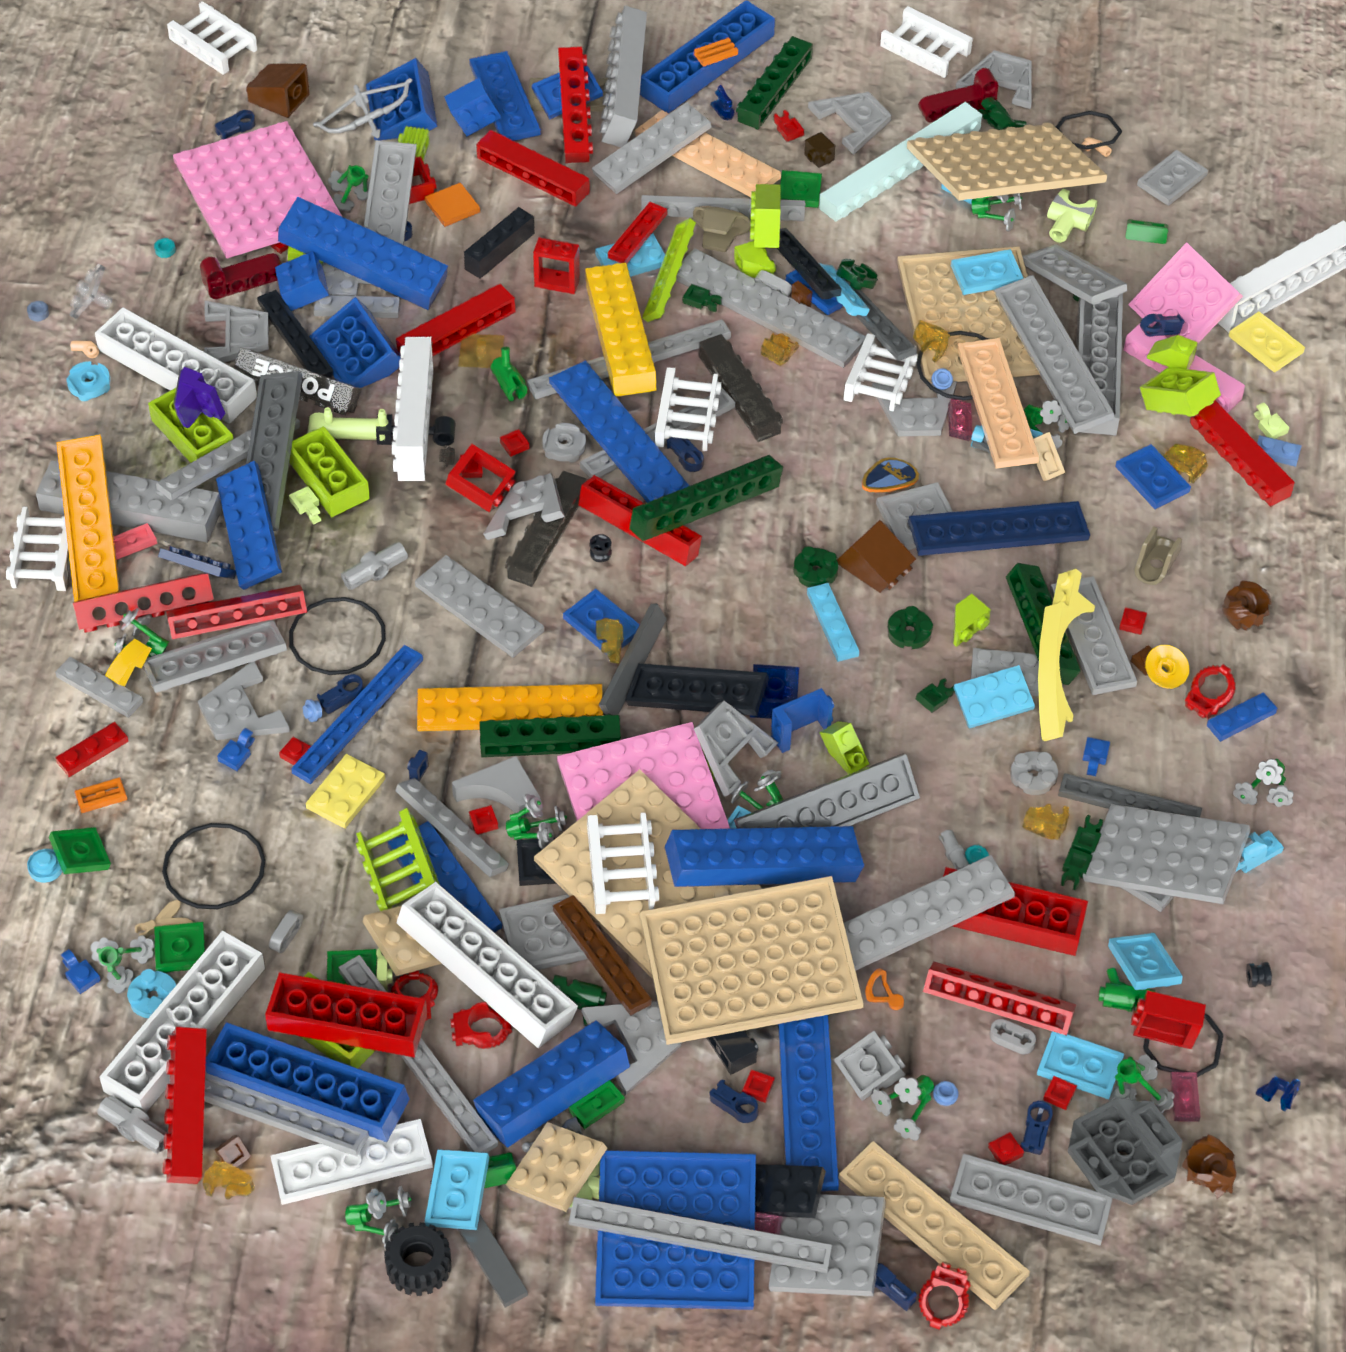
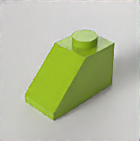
M1180 335L1156 341L1146 359L1171 368L1189 369L1194 361L1198 342Z

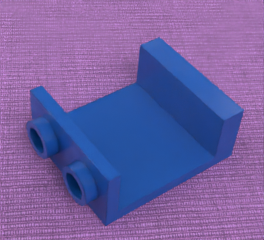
M821 688L772 709L771 737L778 742L777 746L782 753L790 750L792 731L815 721H818L823 729L831 726L834 708L832 698L826 695Z

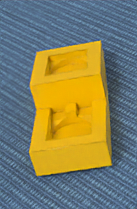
M133 639L117 655L105 676L125 687L135 666L142 668L152 648L138 639Z

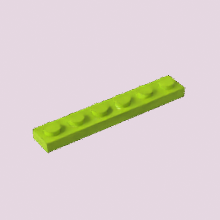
M691 218L676 225L642 316L647 323L661 318L665 312L664 308L671 296L670 292L676 282L678 270L682 266L684 254L688 250L689 240L694 234L693 229L696 222Z

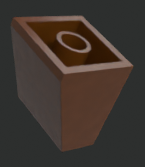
M303 63L268 64L252 82L248 83L246 87L248 102L289 118L310 95L307 65Z
M879 520L837 559L839 566L880 593L886 587L888 590L893 588L899 582L897 577L900 574L903 577L913 569L911 564L916 558L885 524Z

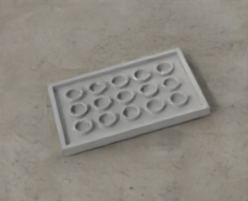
M1111 804L1100 831L1102 835L1095 852L1091 853L1093 857L1086 874H1083V879L1085 882L1224 904L1250 834V826Z

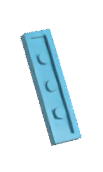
M819 263L842 288L841 296H837L836 300L846 308V312L852 316H867L870 309L845 279L836 275L837 270L831 265Z
M829 583L807 588L808 598L837 662L858 657L859 649Z

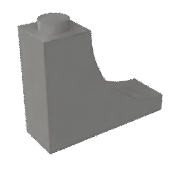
M516 756L452 782L453 797L456 802L474 798L489 799L499 802L510 808L514 813H517L526 808L524 795L533 794L541 800ZM529 811L521 817H532V815Z

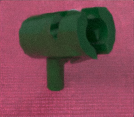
M992 97L986 98L981 103L986 110L978 109L984 120H987V123L997 130H1003L1007 127L1020 128L1027 125L1026 121L1012 119L1001 103Z
M554 976L552 984L578 1006L577 1009L582 1011V1008L605 1005L607 992H603L604 987L574 979L573 983L567 986V977ZM583 1016L584 1026H588V1024H587V1022H586V1020H585V1018H584V1016Z

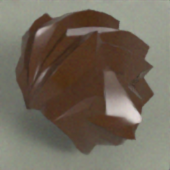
M1243 580L1239 586L1233 587L1226 594L1224 604L1222 605V612L1237 630L1241 628L1246 631L1252 625L1259 627V625L1263 624V618L1269 615L1268 604L1271 605V598L1267 590L1259 584Z
M1210 1134L1196 1140L1191 1148L1185 1150L1187 1157L1182 1167L1188 1170L1187 1181L1201 1185L1202 1188H1209L1212 1193L1215 1192L1217 1199L1226 1192L1232 1194L1236 1178L1234 1153L1218 1138Z

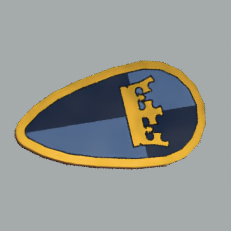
M884 458L876 462L864 474L862 488L868 492H888L890 494L894 490L914 485L919 479V473L913 465L904 460Z

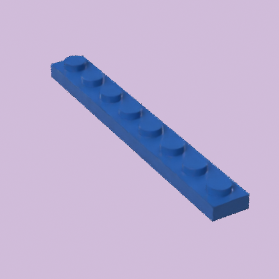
M404 645L291 768L292 774L312 784L423 661V655Z

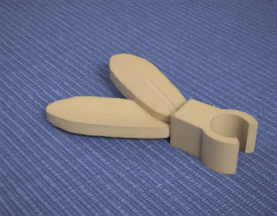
M174 900L163 908L154 921L150 920L137 924L135 926V933L144 930L145 932L140 933L139 936L143 935L147 939L150 935L154 934L155 926L193 923V921L187 918H173L180 910V901Z

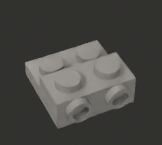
M875 1031L834 1059L862 1101L872 1095L874 1089H880L881 1087L887 1089L906 1075L902 1070L905 1064L898 1054L892 1056L889 1051L892 1045L884 1035L879 1037Z

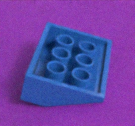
M417 58L366 84L368 91L404 83L407 79H412V82L409 84L407 98L403 103L389 114H384L373 120L377 130L380 129V138L374 137L375 140L396 139L400 133L404 132L406 126L424 128L429 131L438 126L429 73ZM404 87L369 94L370 113L397 101L403 95Z
M356 297L309 336L333 369L334 378L346 394L386 378L400 367L401 355L370 310Z

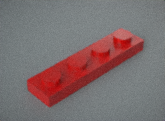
M649 202L608 251V258L618 263L627 264L667 216L668 209Z

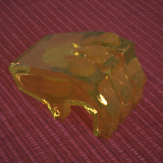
M919 320L914 330L913 339L921 346L923 353L928 349L935 351L936 354L932 361L936 362L942 358L948 347L950 335L941 327Z
M772 333L770 340L764 339L761 355L768 357L769 360L781 366L795 353L799 343L791 342L790 338L783 333L778 335Z
M1174 444L1163 455L1180 475L1182 472L1187 473L1189 482L1192 484L1206 471L1208 466L1206 454L1195 447Z
M604 618L597 620L596 637L598 640L605 639L607 641L602 643L601 652L607 653L611 663L620 664L623 643L622 624H620L618 619Z
M1047 804L1045 807H1030L1025 813L1022 827L1043 838L1059 840L1060 835L1067 827L1069 807L1063 806L1062 814L1060 815L1051 811V804Z
M214 1161L213 1165L204 1173L203 1186L206 1196H213L215 1188L219 1186L226 1189V1199H230L233 1196L248 1197L255 1190L250 1175L225 1161Z

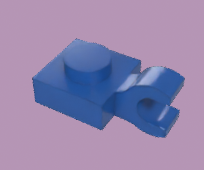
M244 728L239 735L238 741L230 740L218 754V761L238 771L251 755L248 748L255 741V738L251 737L253 732Z
M1087 737L1083 761L1089 762L1087 775L1096 776L1098 764L1106 765L1110 746L1109 741Z
M70 949L61 954L64 959L62 962L69 969L65 972L66 978L80 994L101 981L99 974L86 959L79 963Z

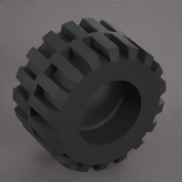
M422 1222L419 1223V1226L409 1223V1227L406 1229L403 1226L398 1228V1234L393 1232L390 1236L391 1241H387L385 1245L384 1258L387 1276L389 1275V1281L392 1285H396L397 1290L401 1292L405 1289V1294L411 1296L412 1292H416V1296H422V1292L427 1291V1294H431L434 1287L440 1289L442 1281L446 1282L449 1278L448 1272H451L449 1242L447 1238H444V1233L441 1230L436 1232V1227L431 1224L429 1227H426L425 1223ZM415 1252H425L432 1256V1259L427 1264L418 1267L410 1266L404 1262L407 1256Z

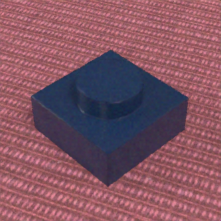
M419 750L415 757L410 758L407 765L410 779L415 778L420 782L429 767L427 752Z

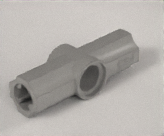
M396 542L378 553L370 551L361 558L360 563L342 572L341 578L349 590H353L371 579L375 581L381 580L387 575L390 568L408 559L407 552L400 542Z
M112 1095L103 1099L97 1110L98 1115L116 1126L126 1139L132 1142L137 1140L156 1154L165 1150L164 1136L168 1132L151 1122L145 1112L136 1107L130 1108Z

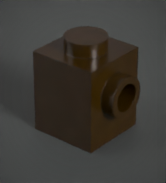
M822 132L805 139L804 155L818 168L835 160L836 145Z

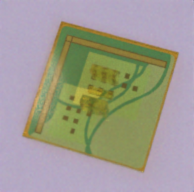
M472 334L462 339L458 367L490 368L493 360L501 357L504 335Z

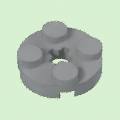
M570 423L556 424V428L551 430L549 428L543 434L542 443L545 456L548 459L563 462L578 461L579 456L583 454L586 448L585 434H582L580 428ZM563 440H566L568 444L561 443L563 442Z
M1025 752L1016 755L1011 766L1010 777L1016 787L1018 785L1024 789V793L1041 795L1050 791V788L1056 784L1058 768L1052 760V756L1047 752ZM1031 770H1036L1039 773L1037 776H1033L1032 773L1028 772Z

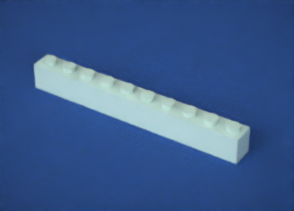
M964 102L821 193L819 209L835 222L846 217L855 209L862 207L872 198H876L880 193L890 189L894 184L904 180L908 175L924 166L907 149V140H915L918 137L933 138L936 135L951 136L954 133L968 134L972 131H979L982 114Z

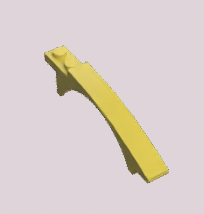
M1077 569L1058 575L1053 604L1045 607L1038 670L1040 727L1042 740L1044 741L1063 737L1065 722H1072L1074 716L1067 703L1060 677L1059 655L1063 635L1075 617L1080 616L1082 613L1094 612L1095 606L1078 592L1082 573Z

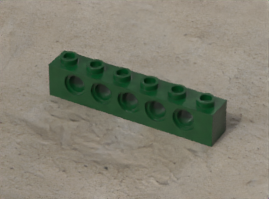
M792 36L788 42L783 44L779 54H776L772 63L766 66L763 75L757 78L754 87L751 90L749 89L744 100L738 103L736 113H738L737 122L758 130L812 59L813 43Z
M1017 563L1006 575V580L1039 661L1045 607L1053 604V600L1039 566ZM1065 632L1060 647L1059 667L1062 684L1069 685L1081 670Z
M606 714L603 716L584 715L580 717L479 721L481 758L568 754L621 740L619 715Z

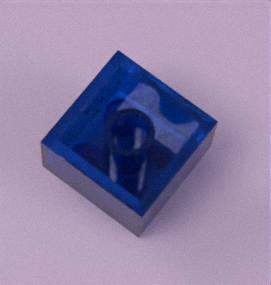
M753 664V672L767 673L769 681L758 715H750V718L772 719V709L798 698L800 667Z

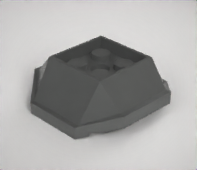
M1115 1098L1074 1120L1067 1152L1097 1192L1133 1205L1174 1182L1183 1140L1153 1101L1142 1100L1139 1102L1131 1099ZM1118 1152H1125L1128 1155L1124 1156L1119 1154Z

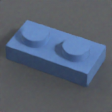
M1259 435L1257 444L1275 462L1296 467L1301 445Z

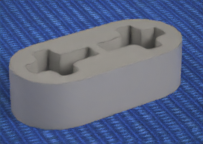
M761 270L754 279V281L762 282L771 289L785 294L787 297L792 292V286L787 281L767 271Z
M293 910L288 911L272 934L269 948L283 953L300 929L303 915Z
M998 1019L991 1024L989 1035L994 1043L1023 1055L1029 1054L1034 1050L1036 1037L1032 1031L1004 1019ZM1001 1029L1005 1030V1033L1003 1032L1002 1035L997 1034ZM1023 1039L1028 1040L1025 1045L1020 1043Z

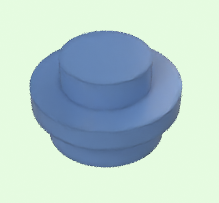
M941 368L933 373L931 381L935 388L946 390L951 386L953 376L950 371Z
M306 700L303 706L304 717L310 722H316L317 719L322 717V708L318 700Z
M943 1081L935 1086L933 1098L940 1105L950 1106L957 1101L958 1090L953 1083Z

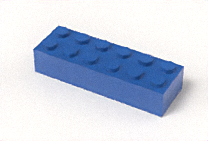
M596 1020L475 1098L474 1104L477 1114L488 1129L508 1148L607 1081L628 1069L630 1065L626 1048Z

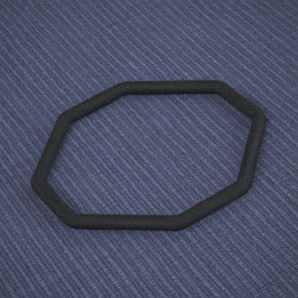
M1085 111L1064 116L1056 125V128L1061 132L1059 128L1068 119L1086 115H1095L1109 119L1118 131L1114 138L1110 141L1088 146L1073 143L1077 148L1085 150L1114 144L1122 133L1121 128L1110 115L1095 111Z
M1205 1013L1204 1018L1218 1034L1214 1062L1196 1073L1162 1066L1149 1050L1150 1039L1148 1038L1144 1040L1143 1048L1145 1053L1151 1060L1157 1062L1159 1070L1197 1078L1216 1068L1219 1063L1223 1033L1209 1015Z

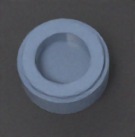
M35 301L29 304L27 307L28 317L33 321L45 320L49 316L47 304L42 301Z

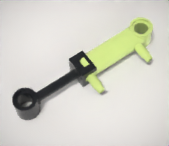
M327 407L324 409V413L311 414L307 434L324 426L334 439L377 440V445H392L393 428L395 426L393 425V414H386L384 409L378 411L377 419L333 417L331 409ZM440 416L435 419L433 427L429 426L428 435H433L435 444L450 446L454 443L455 420L448 416Z

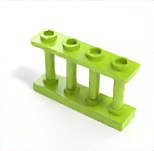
M408 808L399 811L402 821L399 822L398 826L369 840L365 838L361 831L356 833L359 841L356 843V847L360 855H364L365 861L362 863L367 874L372 877L369 883L373 892L378 894L379 899L376 900L380 911L391 909L393 905L420 893L435 882L439 884L416 819ZM401 834L408 836L409 840L406 841V844L374 858L372 848ZM408 853H414L416 859L413 860V863L381 878L379 867ZM415 872H421L423 878L420 879L419 883L388 897L385 889L386 886Z

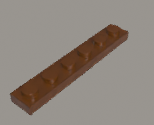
M572 895L554 904L553 912L631 1016L650 1006L652 999L576 897Z

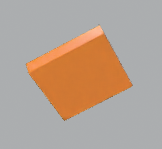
M461 182L425 196L426 204L444 227L480 213V206Z

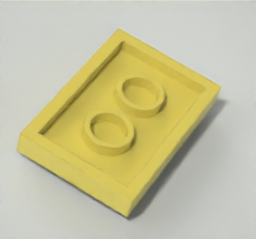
M1259 311L1229 332V337L1274 373L1304 353L1305 347Z
M345 754L308 799L306 808L346 829L386 779L385 773Z

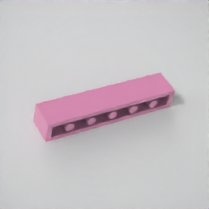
M1140 324L1126 336L1125 352L1160 373L1168 368L1165 365L1146 359L1154 343L1167 337H1148L1140 328ZM1195 355L1189 370L1215 373L1221 396L1215 400L1227 413L1230 412L1242 400L1245 385Z

